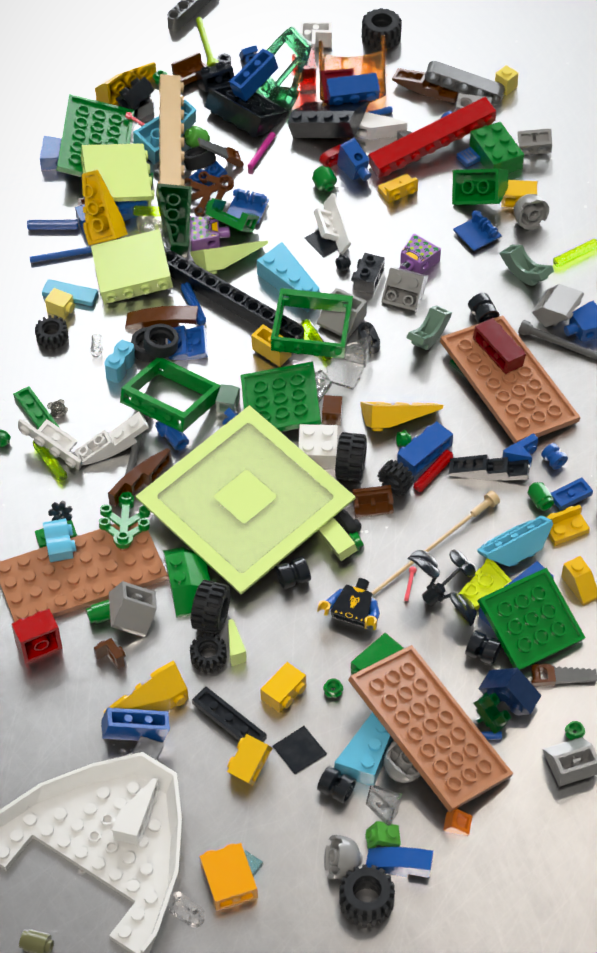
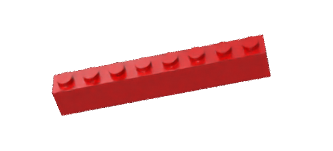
M485 96L368 154L369 165L378 178L388 176L393 171L402 169L407 164L413 161L416 162L421 157L432 154L437 149L462 139L470 134V131L492 124L496 119V110Z

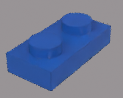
M583 477L551 492L554 504L560 511L593 494V490Z

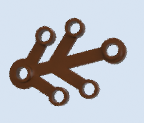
M205 171L200 172L198 176L200 182L207 183L209 181L214 183L212 186L192 181L191 178L184 179V186H192L193 189L199 190L191 194V202L202 198L194 210L197 217L205 216V207L212 193L218 191L215 198L223 199L225 193L233 189L234 180L232 177L222 175L219 178L209 175Z

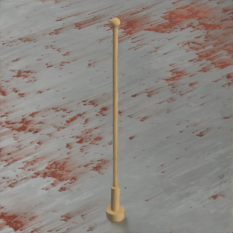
M489 491L484 495V501L471 510L466 518L424 551L429 552L469 519L478 516L489 506L494 508L500 503L499 496L494 491ZM410 561L371 593L375 595L413 565L414 562Z

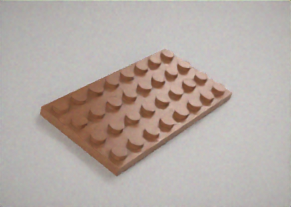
M503 315L494 318V320L502 326L504 331L526 353L523 366L507 374L496 365L473 339L476 325L440 338L442 346L514 444L533 433L540 437L580 421V415Z
M138 522L130 526L128 531L137 527ZM116 524L111 525L112 527L120 531L119 526H117ZM97 529L70 538V540L75 541L76 552H73L72 559L50 562L46 546L0 561V586L14 622L50 609L55 618L108 600L109 592L122 581L144 588L168 580V574L148 530L133 537L131 546L126 549L116 547L112 535L105 530Z
M413 645L349 677L348 681L449 812L492 789L513 775L510 768Z

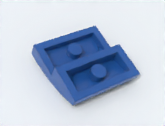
M184 325L174 328L178 333L179 341L178 349L175 354L169 357L170 360H196L208 357L207 335L204 325L186 329Z

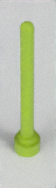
M197 17V26L208 58L206 65L212 67L219 61L214 58L201 17Z

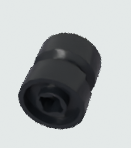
M487 293L476 294L468 302V307L478 324L500 316Z
M302 556L291 560V564L282 563L276 565V574L284 590L295 586L296 582L302 584L311 580L309 567Z
M474 631L466 647L465 654L474 659L480 657L481 662L492 666L500 653L501 641L492 637L487 639L486 634Z
M329 765L320 777L317 790L326 795L333 794L334 799L344 804L348 801L355 788L356 779L347 774L341 775L340 770Z

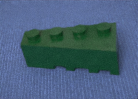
M157 183L155 195L167 248L182 257H187L192 186Z

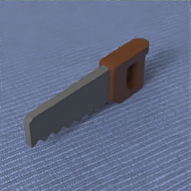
M197 139L200 147L225 158L227 162L237 167L244 166L239 151L231 147L224 148L204 139Z
M534 664L531 666L533 676L531 684L534 687L597 681L596 668L593 670L591 668L587 670L585 668L579 669L578 667L575 669L570 667L568 669L567 667L561 668L560 666L556 668L550 664ZM541 671L547 675V679H541Z

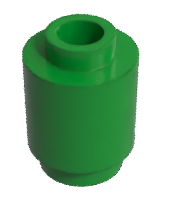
M534 482L529 486L527 494L538 509L546 511L553 506V496L543 482Z
M109 599L92 604L89 608H86L90 624H99L110 620Z

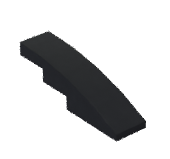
M487 454L450 458L449 475L490 481L528 480L530 463L528 460L509 461L508 457L489 459Z

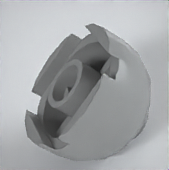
M537 194L522 196L514 206V217L517 223L525 230L539 227V223L542 220L545 221L549 215V205Z
M393 742L384 755L383 763L386 773L394 781L400 783H411L421 776L397 743Z
M332 835L328 839L332 840L330 846L326 845L324 868L325 870L329 869L330 875H327L328 878L340 880L346 877V873L349 870L354 872L353 868L362 864L363 856L354 840L341 835Z

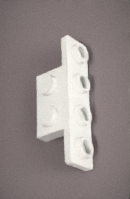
M331 193L323 204L325 210L316 208L313 213L321 237L336 241L339 253L344 254L352 244L336 194Z
M20 418L18 420V429L23 435L30 436L36 444L49 449L53 456L65 460L69 467H75L78 470L81 468L82 460L70 452L77 444V440L47 419L38 430Z

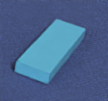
M47 279L41 291L42 296L47 297L53 288L73 295L74 303L92 307L99 294L98 289Z

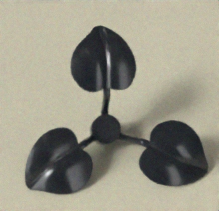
M453 549L450 551L449 556L458 568L441 584H435L436 579L440 575L436 560L424 550L413 552L408 559L416 563L432 578L430 584L426 587L427 590L422 594L423 600L428 605L433 606L438 601L442 602L444 599L450 598L470 626L473 625L476 609L472 602L463 594L457 595L456 592L444 595L446 592L444 586L460 570L467 577L475 575L476 569L473 563L466 559L460 551Z

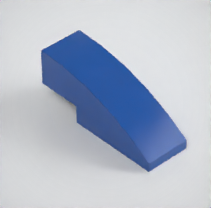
M408 847L368 849L366 864L368 868H371L372 865L377 866V870L382 868L385 870V874L408 878V874L430 878L434 851Z

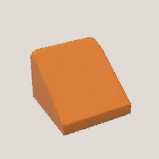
M455 809L452 812L448 811L443 831L468 836L473 816L459 809Z

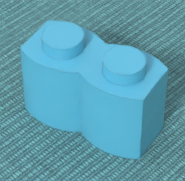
M122 339L115 345L113 353L108 355L104 362L107 380L119 383L125 378L126 370L130 369L135 363L133 343Z
M66 518L43 522L50 562L72 559L73 552H76L75 541L70 540V536L73 535L71 524H67Z

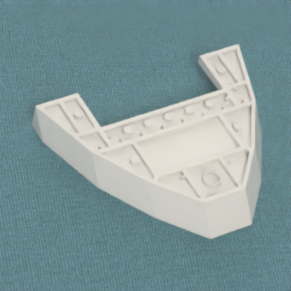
M144 752L92 763L38 784L0 809V867L6 871L34 838L133 902L132 907L109 937L110 940L130 953H150L179 872L182 815L177 773ZM153 778L157 779L159 791L139 846L115 840L113 832L110 830L113 818H117L119 810Z

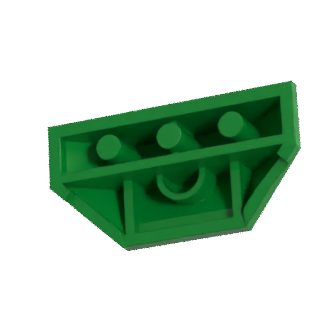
M183 547L163 550L176 618L191 615L192 604L198 586L203 580L210 581L206 562L194 551Z

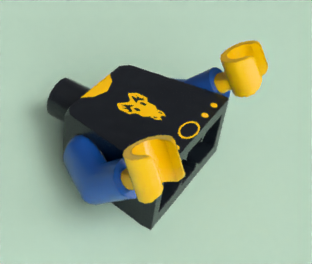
M358 578L355 587L345 585L344 588L337 590L325 601H320L317 612L325 610V616L329 614L331 609L332 618L365 629L372 625L373 630L377 629V621L380 615L378 603L374 599L373 593L367 591L370 582L363 578Z

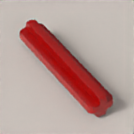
M445 450L414 483L413 488L418 492H422L450 462V458H453V453Z

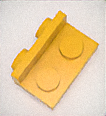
M408 174L378 185V192L387 203L399 200L418 191V179L416 177L411 178Z
M580 505L570 506L561 512L551 513L546 517L553 521V526L548 536L554 546L590 532L588 524L581 515L582 507Z

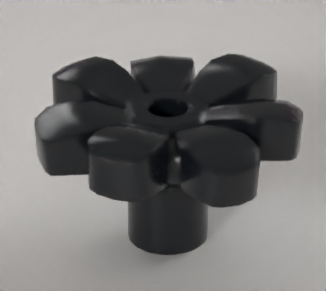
M61 501L59 504L54 502L51 505L53 509L48 510V515L53 516L52 521L65 518L67 521H70L73 518V515L70 514L73 508L72 506L66 507L65 501Z

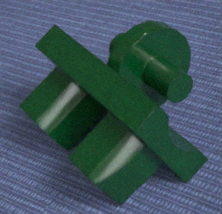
M486 692L473 702L479 715L475 721L477 724L483 721L493 734L499 732L511 719V715L507 710L500 712L496 707L500 703L496 693L488 695Z

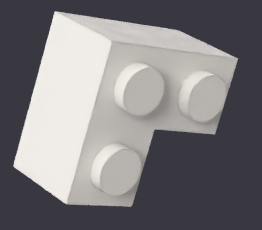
M300 21L299 58H315L316 47H332V21Z

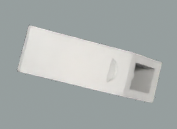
M365 112L355 137L367 140L397 137V131H408V121Z

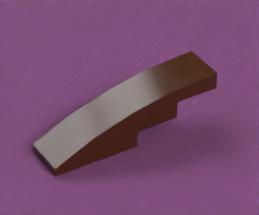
M397 68L392 76V81L419 94L451 103H456L459 92L428 82L424 77L425 72Z
M160 306L128 312L125 329L139 330L155 324H165L173 328L178 327L179 323L196 324L198 306Z
M166 448L158 452L122 477L108 492L109 504L116 507L119 504V497L123 492H130L134 496L143 484L149 486L172 461L171 450Z

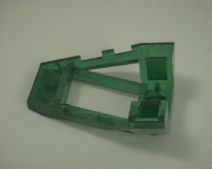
M295 26L287 28L266 50L275 55L286 43L297 56L276 81L270 76L259 88L268 100L287 110L292 109L299 96L300 91L298 87L299 83L303 81L304 65H307L312 48L310 42ZM297 67L291 87L281 86Z

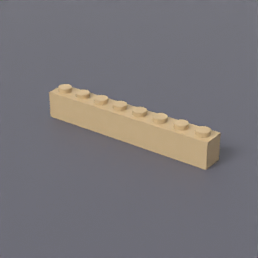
M160 74L159 183L184 186L185 180L181 179V176H184V165H181V162H184V151H181V148H184V137H181V134H184V123H181V120H184V110H181V106L184 105V96H181L184 90V83H181L180 75Z

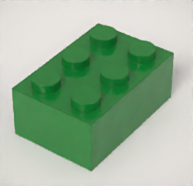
M501 121L470 131L469 146L480 156V162L485 169L509 170V173L523 169L524 153Z

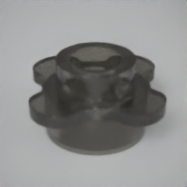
M63 399L47 404L52 417L60 418L68 412V407H65Z

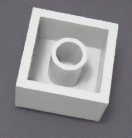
M300 424L299 448L323 469H335L338 425Z

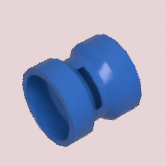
M556 443L549 444L541 453L544 460L549 461V465L554 470L561 468L568 460L567 455L564 452H560V448Z

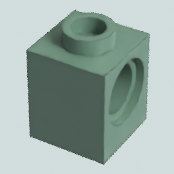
M221 384L216 399L217 413L224 414L228 407L236 412L240 400V387Z

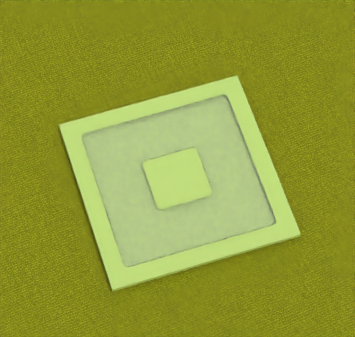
M250 405L136 495L138 501L240 594H243L356 499L351 492Z

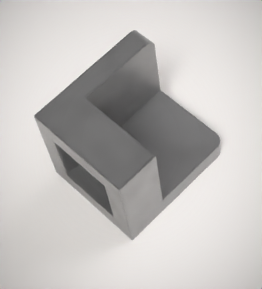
M140 736L132 754L144 752L158 761L164 746L161 742Z

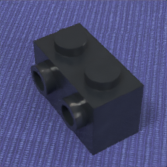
M224 61L218 62L212 67H203L200 71L196 72L199 88L205 92H209L211 88L229 85V81L235 76L233 67Z
M364 253L362 259L358 260L357 271H354L351 277L353 290L374 295L385 269V257Z

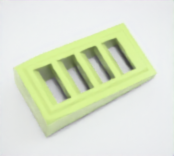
M233 619L228 620L230 662L232 666L246 662L247 657Z

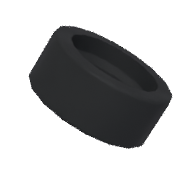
M200 146L193 147L184 152V164L188 170H199L208 167L217 160L214 153Z
M155 324L150 326L144 333L143 347L146 353L156 358L171 357L178 349V333L169 325ZM163 337L170 340L171 343L158 345L153 343L151 339Z
M149 327L141 328L131 338V343L134 344L135 357L143 362H152L156 357L149 355L145 349L138 347L139 343L144 340V333ZM163 337L151 339L159 342V345H166V339Z

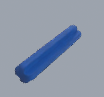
M28 219L27 229L77 230L78 220Z
M183 283L181 290L188 305L198 306L197 324L200 326L206 324L205 314L190 283Z

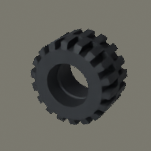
M375 8L373 11L369 10L367 14L363 15L361 20V38L366 46H370L372 49L376 48L377 50H387V48L391 49L398 45L402 36V19L396 11L388 8Z
M342 432L339 436L335 463V476L337 480L354 482L362 480L367 450L365 434Z
M203 580L200 583L191 609V625L193 629L218 634L221 631L230 605L229 585L209 580Z
M365 864L360 869L356 866L353 868L354 872L349 870L346 873V877L342 878L339 890V903L342 913H346L348 920L353 919L354 924L358 925L360 922L364 927H367V923L375 926L377 921L380 923L384 922L385 917L388 918L390 916L391 910L394 907V882H391L389 874L385 875V870L382 868L377 870L375 865L368 868L367 864ZM362 889H371L379 897L372 902H363L357 899L355 894Z

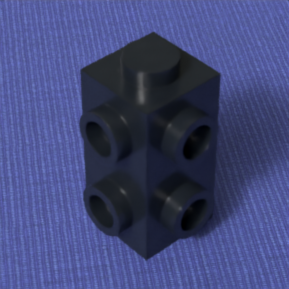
M146 77L141 79L135 78L130 82V87L126 86L119 91L120 95L115 99L121 107L135 111L140 107V102H145L151 98L150 94L155 90Z

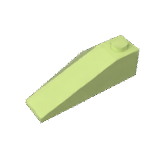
M268 240L223 246L221 248L191 251L190 254L196 265L212 274H217V270L230 266L269 243Z

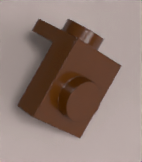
M112 638L101 641L94 647L97 660L108 655L117 669L125 666V652L121 646L117 647Z

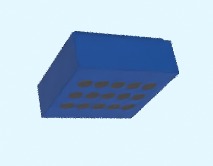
M471 147L457 153L456 158L466 168L480 162V156Z

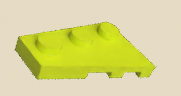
M487 558L484 565L476 571L475 576L464 586L459 594L466 596L472 602L475 609L478 610L480 609L477 601L479 598L503 588L512 580L493 560Z

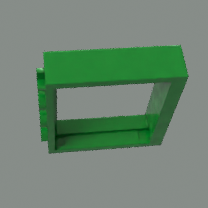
M280 288L271 334V351L344 359L353 309V296ZM285 306L345 312L341 343L279 337Z
M156 358L121 388L120 403L183 433L216 403L221 385L164 358ZM160 374L202 394V396L183 412L139 390Z

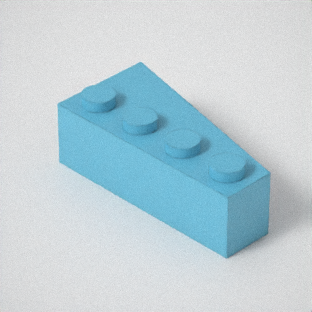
M186 99L184 100V105L181 106V110H184V120H181V123H184V133L196 123V108ZM159 116L133 131V144H144V150L148 152V159L153 164L159 162Z
M283 242L257 260V275L278 291H280V288L320 292L318 285ZM302 308L306 312H309L311 310L308 308Z
M373 712L334 762V768L340 770L341 775L347 774L355 778L356 782L374 787L383 766L384 755L393 740Z

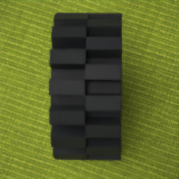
M48 315L47 319L44 316L42 320H38V324H35L36 341L43 348L46 349L48 346V349H52L54 346L57 349L58 345L62 347L63 342H67L69 337L68 328L63 318L60 317L58 319L56 315L52 318L51 315ZM49 330L58 331L55 334H46V332Z
M388 460L377 475L379 482H383L381 485H391L392 493H396L398 496L400 494L404 495L415 482V478L412 476L413 473L408 471L409 468L407 466L404 467L403 463L398 464L397 460Z
M204 633L203 638L200 635L197 636V641L194 639L192 645H190L192 665L194 664L196 669L200 667L201 672H204V669H206L207 673H210V669H213L214 672L217 671V666L221 669L223 664L226 663L227 658L224 640H220L218 635L214 638L213 633H210V636ZM211 648L216 651V654L212 657H203L201 651Z

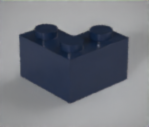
M518 668L489 670L478 688L482 694L486 692L488 695L496 693L500 702H505L511 712L516 715H530L542 696Z

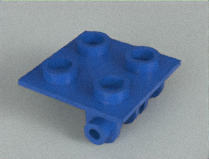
M240 188L234 189V198L227 213L239 219L242 212L260 216L257 222L259 224L269 202L268 196H265L263 193H256L255 191H252L250 194V190L246 192V190Z
M477 210L472 212L471 220L453 228V231L473 251L502 237L497 231L498 229Z

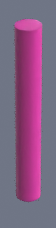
M270 132L248 163V169L252 170L275 138L276 134L274 132Z

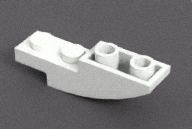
M137 412L109 433L104 429L76 449L75 453L82 460V466L102 461L137 443L138 441L135 437L148 429L149 426L144 416Z

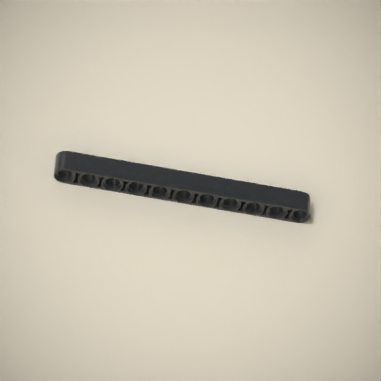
M164 247L172 278L182 284L190 283L194 291L258 328L264 324L268 328L273 329L275 309ZM283 315L280 335L285 338L305 340L304 327Z

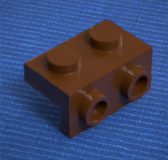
M199 51L171 63L172 75H180L181 83H184V85L196 81V72L200 71L203 67H207L202 61Z

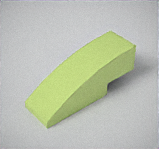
M334 518L317 531L340 561L357 551L353 540Z

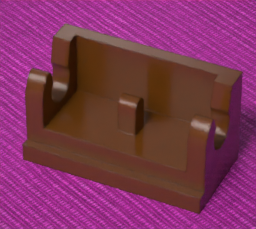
M391 485L352 489V494L356 497L352 501L355 518L394 513Z

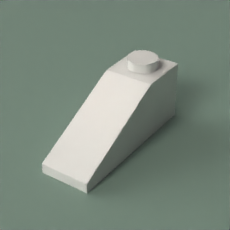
M153 778L119 810L117 818H113L110 830L113 832L115 840L139 846L159 791L157 779Z

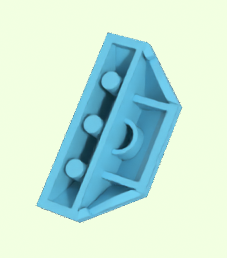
M541 515L535 520L519 524L492 538L478 548L477 551L484 557L509 567L515 566L519 561L532 557L536 552L542 550L553 526V521Z

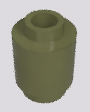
M31 929L29 931L24 930L20 937L19 948H23L28 953H51L54 940H51L50 934Z

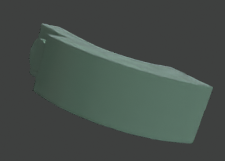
M512 244L500 252V256L508 269L520 281L528 285L534 286L538 282L548 279L549 275L554 272L552 265L535 263L527 255L523 245Z
M437 305L430 307L421 326L409 331L407 339L411 340L413 345L425 350L430 349L442 335L453 312Z

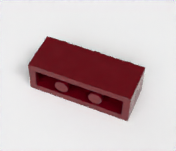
M493 318L475 326L473 339L505 374L523 366L526 356L525 351L517 345L513 338Z

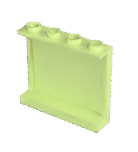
M144 144L82 145L81 162L83 173L98 170L115 202L147 201L148 208L151 207V201L154 200L155 194L154 190H151L152 177H149L150 164L146 162L148 161V152L144 150Z
M160 229L91 246L100 294L104 304L173 288Z

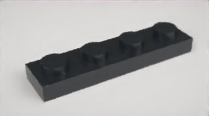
M207 686L192 699L193 705L238 741L245 737L246 734L262 742L267 739L265 732Z

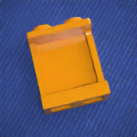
M241 843L228 844L222 849L216 851L209 850L200 855V864L204 870L216 911L258 898L257 886Z

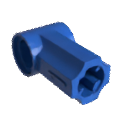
M159 421L155 423L159 435L162 438L165 437L175 450L181 451L189 444V439L184 432L182 433Z

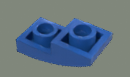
M215 161L206 169L197 170L189 178L192 181L201 183L198 177L200 172L205 171L209 175L220 178L222 175H226L227 171ZM208 181L207 183H201V184L210 186V185L213 184V183H211V182Z

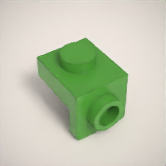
M376 821L366 829L365 838L368 849L375 848L377 845L387 847H399L401 845L399 825Z

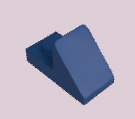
M534 433L504 449L502 457H508L509 461L528 460L531 467V454L537 450L538 437Z

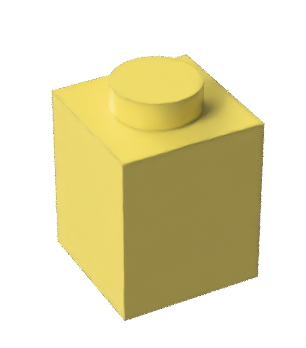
M507 65L495 73V81L504 85V95L506 96L517 88L519 72Z
M53 288L45 299L46 311L66 319L69 313L73 312L75 307L73 295Z

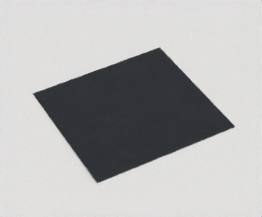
M319 230L304 237L323 258L338 250L336 241L321 237Z
M305 726L272 745L294 774L302 771L327 754Z

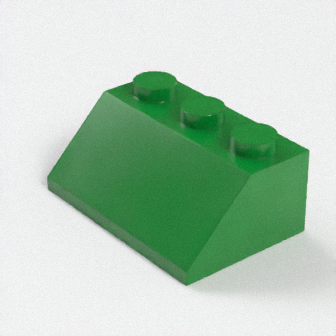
M453 170L452 205L500 204L508 189L509 170Z

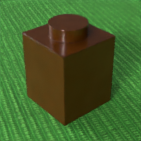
M324 395L322 424L341 425L342 396Z

